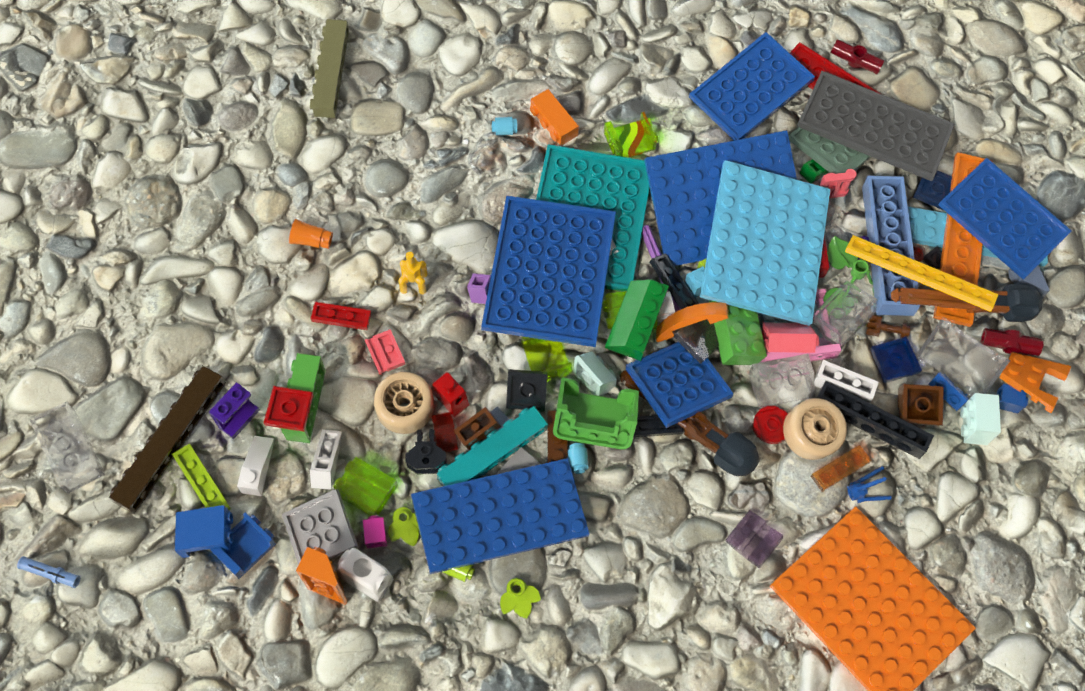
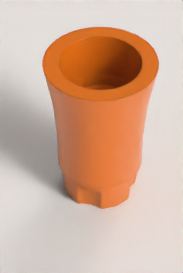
M295 219L290 231L289 244L328 249L331 246L333 232Z

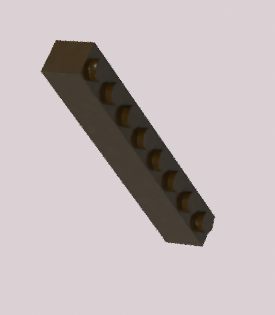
M203 365L200 370L194 373L190 384L183 388L180 398L171 405L168 415L159 422L158 429L147 439L146 446L136 454L131 467L124 471L119 484L112 488L109 498L115 504L132 514L136 513L173 460L172 454L180 450L226 384L221 375Z

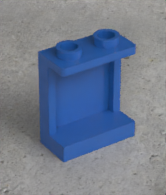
M225 505L176 512L175 552L181 558L190 557V552L220 547L224 548L225 551H229L230 543H233L231 524H233L232 512Z
M246 512L243 514L244 518L231 530L233 543H230V550L225 551L222 547L210 549L238 579L276 545L273 541L275 536L267 528L263 530L259 526L261 522L253 514L249 516Z

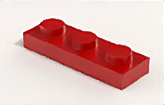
M314 302L310 319L311 322L368 330L371 310Z

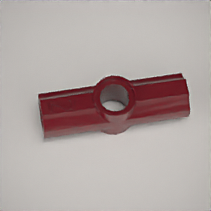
M838 39L830 52L848 61L849 66L852 68L862 67L877 75L885 61L867 53L866 48L861 45L852 46Z
M985 328L981 336L982 345L1000 348L1007 354L1021 352L1039 356L1044 345L1042 339L1024 336L1017 330L998 331Z

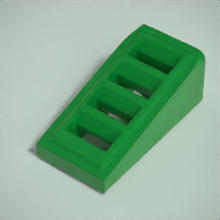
M813 159L804 163L800 170V174L810 184L828 173L825 168Z

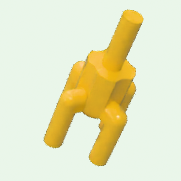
M407 252L406 260L400 261L402 274L398 280L400 292L406 294L408 292L407 283L416 282L419 293L423 295L426 293L424 278L428 275L426 262H418L412 252Z

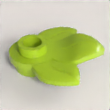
M400 507L393 513V522L388 528L389 538L392 542L402 538L406 544L415 546L419 537L416 515L410 509ZM400 514H406L407 519L401 521L399 519Z
M520 578L511 579L506 587L507 592L501 596L500 608L503 614L514 610L518 616L527 619L531 613V603L541 600L539 591L534 586L526 585ZM519 586L521 590L514 592L513 587Z

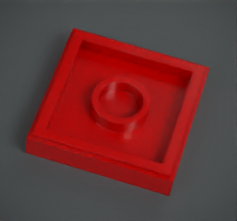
M273 386L264 425L304 432L314 396L313 392Z

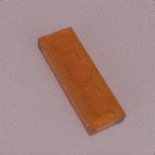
M858 445L814 472L811 478L821 492H824L863 468L872 460L863 448Z

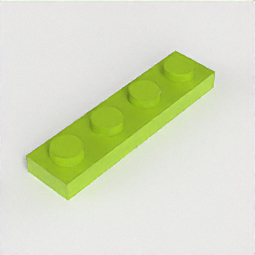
M190 443L172 454L205 508L225 505L228 510L231 509Z

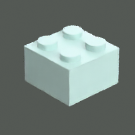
M975 393L961 407L960 417L963 418L961 436L964 437V443L988 445L1001 433L999 395Z

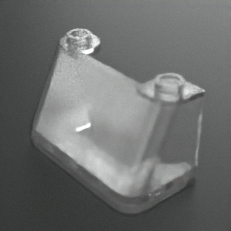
M944 317L940 319L916 354L918 357L916 361L925 367L929 364L941 373L946 374L947 377L967 389L966 394L971 397L975 393L987 394L1010 362L1009 359L1003 355L995 354L994 350L975 340L957 326L953 327V324Z

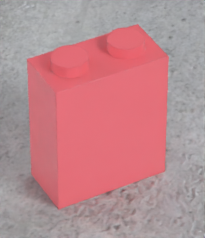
M763 322L762 337L768 352L815 353V348L819 345V336L811 326L800 323Z

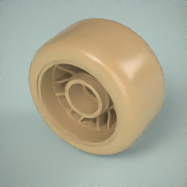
M398 372L389 375L378 385L374 395V407L379 421L385 428L398 434H410L418 429H422L430 421L434 411V398L429 384L421 376L411 372ZM403 403H408V404H409V405H407V406H405V407H402V406H401V404H403Z
M812 398L801 402L790 410L784 421L783 433L786 443L795 454L808 460H819L828 457L840 449L846 439L847 425L842 412L837 406L825 399Z

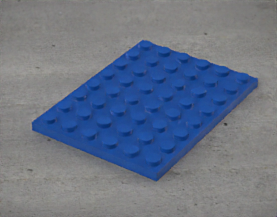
M787 130L644 158L663 254H667L674 266L702 261L707 258L722 165L725 160L797 180Z
M506 196L481 330L596 347L616 211Z

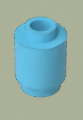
M495 117V121H492V132H496V135H513V133H517V118Z
M573 443L569 446L568 461L571 471L575 474H582L589 468L588 451L583 443Z

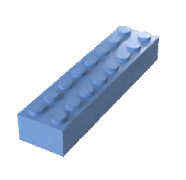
M867 176L862 186L869 242L915 260L904 177ZM871 263L876 315L914 316L920 305L901 304L900 300L894 302L891 299V292L897 288L898 291L900 288L918 289V282Z

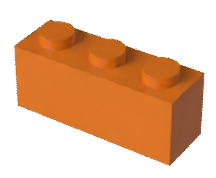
M549 89L531 98V113L533 116L538 117L542 127L550 132L551 138L557 141L560 146L578 136L579 126Z

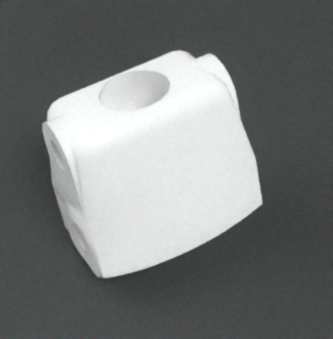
M356 548L346 550L338 562V577L377 602L382 599L394 580L385 566Z

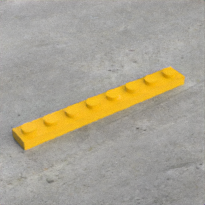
M854 235L845 250L846 253L990 312L998 297L997 293Z

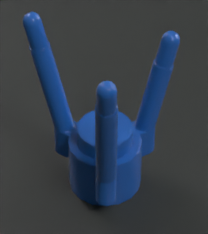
M881 466L857 481L851 482L847 486L850 499L852 501L857 500V503L891 500L892 496L865 497L868 494L867 488L886 481V477L867 484L862 483L884 470V467Z

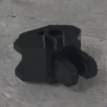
M418 429L415 446L405 454L407 468L417 475L437 474L439 468L447 464L446 452L436 445L434 429L429 431L430 441H422L423 432L422 429Z

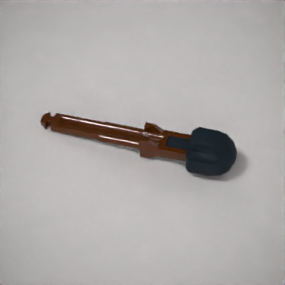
M624 370L619 376L621 382L625 380L626 387L639 391V396L647 401L627 370ZM700 411L677 423L685 429V436L698 441L715 453L714 463L727 473L734 476H746L756 469L759 463L757 447L739 432L726 434L712 424Z

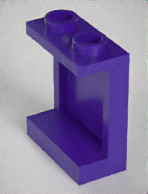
M237 382L209 411L218 428L232 439L260 411L249 400L251 393Z

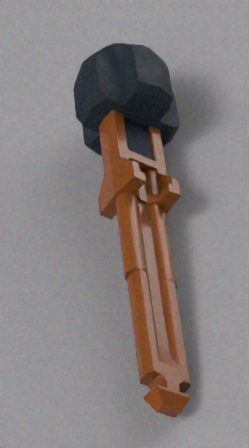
M1020 284L1006 285L1002 291L989 290L998 294L991 312L939 290L900 288L898 291L897 288L891 292V299L894 302L900 300L901 304L967 309V313H999L1008 322L1033 320L1042 310L1043 304L1042 298L1036 289Z

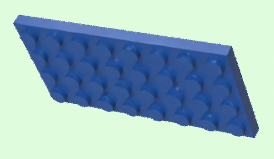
M568 458L411 494L430 574L568 542L590 535Z

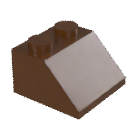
M903 384L898 388V410L901 419L910 424L943 426V387Z

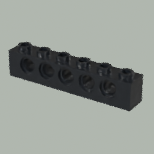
M827 381L824 382L816 397L825 399L837 406L847 423L918 459H921L927 452L934 435Z

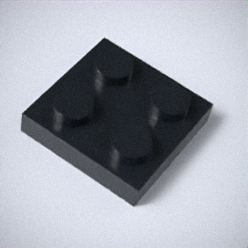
M508 369L506 409L524 410L534 406L537 411H545L547 372Z

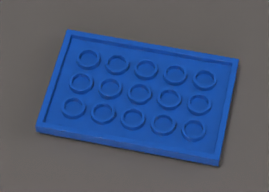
M765 32L689 94V98L735 141L746 137L814 81L815 76Z
M988 158L979 164L938 204L1023 280L1071 232L1066 225Z

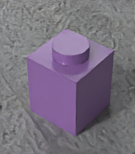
M472 274L467 286L472 303L486 304L491 275Z

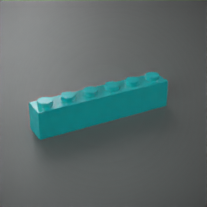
M534 406L530 409L525 408L519 413V417L506 421L503 424V428L499 431L494 430L487 435L486 440L473 444L471 450L466 454L462 452L455 457L453 463L440 467L437 479L442 486L480 478L517 452L520 447H524L547 431V422Z

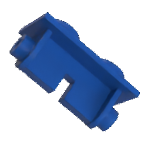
M941 372L928 384L929 386L943 387V399L956 411L969 399L967 397L968 394H965L958 386L955 387L946 374Z

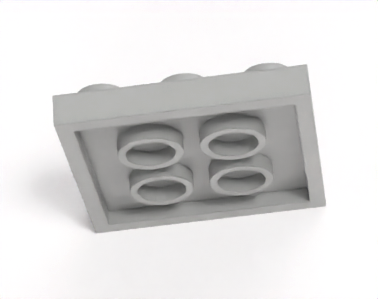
M337 489L282 514L298 565L307 547L312 549L319 547L325 550L329 559L343 554L348 549L358 547L341 495Z

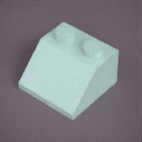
M588 352L575 357L573 373L593 395L603 397L616 386L617 377L615 373L604 366L600 356H595L593 352Z

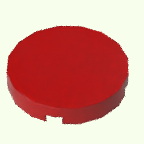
M777 406L761 408L753 419L754 433L761 441L768 444H779L785 441L783 425L788 413Z

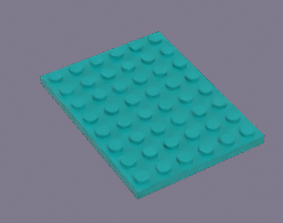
M548 144L536 200L616 211L612 240L616 248L612 250V254L609 256L605 288L627 292L630 282L634 279L650 187L645 161Z

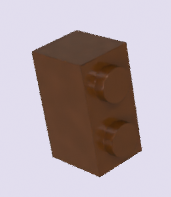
M484 407L456 428L454 432L463 445L471 450L473 444L483 441L489 433L499 429L501 425L493 414Z

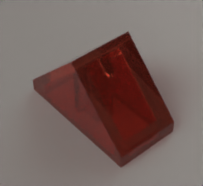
M451 412L432 415L437 446L445 452L457 450L458 444Z

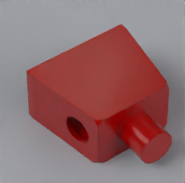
M448 372L432 384L431 390L433 395L454 417L469 406L465 390Z

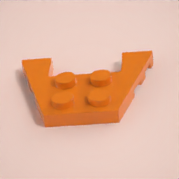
M1012 352L999 378L1017 391L1021 392L1023 390L1031 396L1030 400L1035 403L1039 401L1046 406V411L1052 413L1058 397L1040 390V384L1045 373L1065 381L1071 366Z

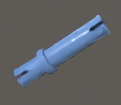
M22 556L17 564L18 569L50 579L55 584L62 583L76 588L80 583L81 577L79 575L67 572L62 567L55 568ZM35 566V567L44 569L45 571H41V570L36 569V568H33V567ZM53 573L64 576L65 578L53 575Z

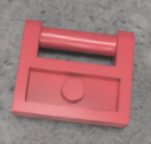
M848 169L845 173H828L823 176L819 186L830 189L829 198L844 197L848 194V187L851 181L856 177V171Z

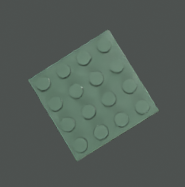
M800 127L789 135L791 143L830 173H845L848 169L856 171L871 158V156Z

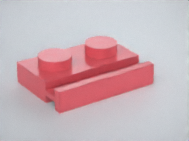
M391 329L377 334L373 338L365 339L379 375L385 371H391L405 365V360Z

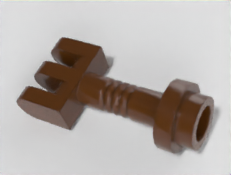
M868 316V321L870 322L867 323V328L870 329H866L867 335L879 337L880 331H889L900 334V338L909 337L910 326H907V323H903L902 326H891L881 323L882 317Z

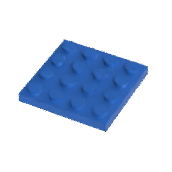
M692 336L647 355L641 361L636 360L626 365L627 372L666 428L695 415L699 411L702 412L732 398L734 394Z

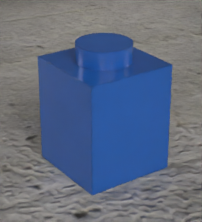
M1003 384L997 390L1000 409L1018 414L1028 404L1027 393L1023 390L1019 392L1012 386Z

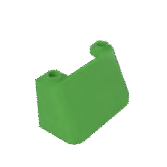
M561 378L553 434L563 440L615 449H627L632 444L637 425L639 391L624 389L618 393L617 399L579 393L578 382L573 379Z

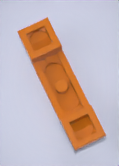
M702 303L686 307L671 314L657 326L656 341L661 342L675 337V330L708 319L710 324L727 319V303Z

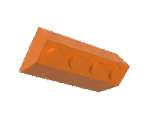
M307 547L296 572L308 590L346 605L348 602L326 551L319 547H314V549Z

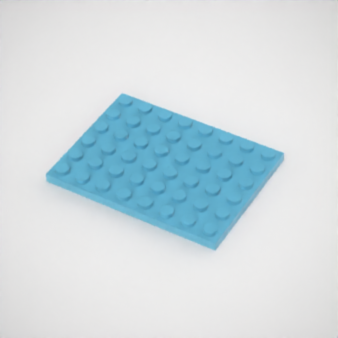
M725 160L722 165L700 297L810 326L813 322L830 189Z

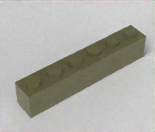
M327 19L326 26L322 28L323 40L320 41L321 55L317 57L319 67L315 70L316 84H313L312 87L314 97L310 99V109H313L314 117L336 118L349 27L348 22L345 20Z

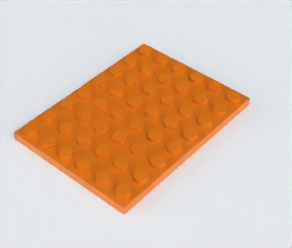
M856 506L770 585L776 594L868 691H914L976 629Z

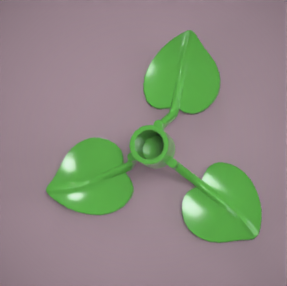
M836 236L832 238L828 246V261L836 269H843L845 266L852 268L851 276L853 278L845 292L839 288L830 289L826 292L823 301L829 317L841 318L850 314L855 307V298L848 295L855 280H861L865 275H867L869 283L872 285L873 280L870 276V270H868V263L864 260H857L858 257L846 253L845 250L849 242L841 240Z

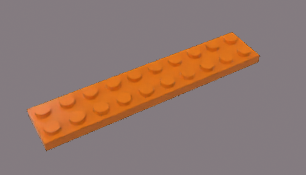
M957 152L954 158L950 192L985 159ZM948 213L940 271L978 286L983 244ZM935 306L933 318L971 327L973 325L974 313H967V309Z

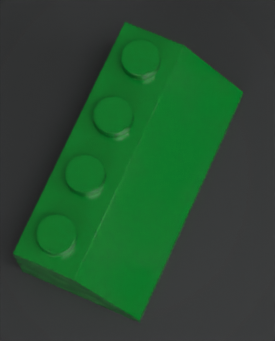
M651 279L631 281L605 348L641 361L669 286Z

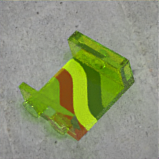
M645 111L641 112L640 120L618 127H614L611 121L604 123L603 133L614 156L629 158L656 149L658 136L656 132H653L651 119L647 118Z
M521 336V343L531 371L547 372V382L557 376L559 378L566 377L572 372V363H568L562 342Z

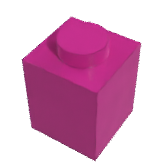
M370 516L368 519L363 520L367 549L387 546L384 518Z

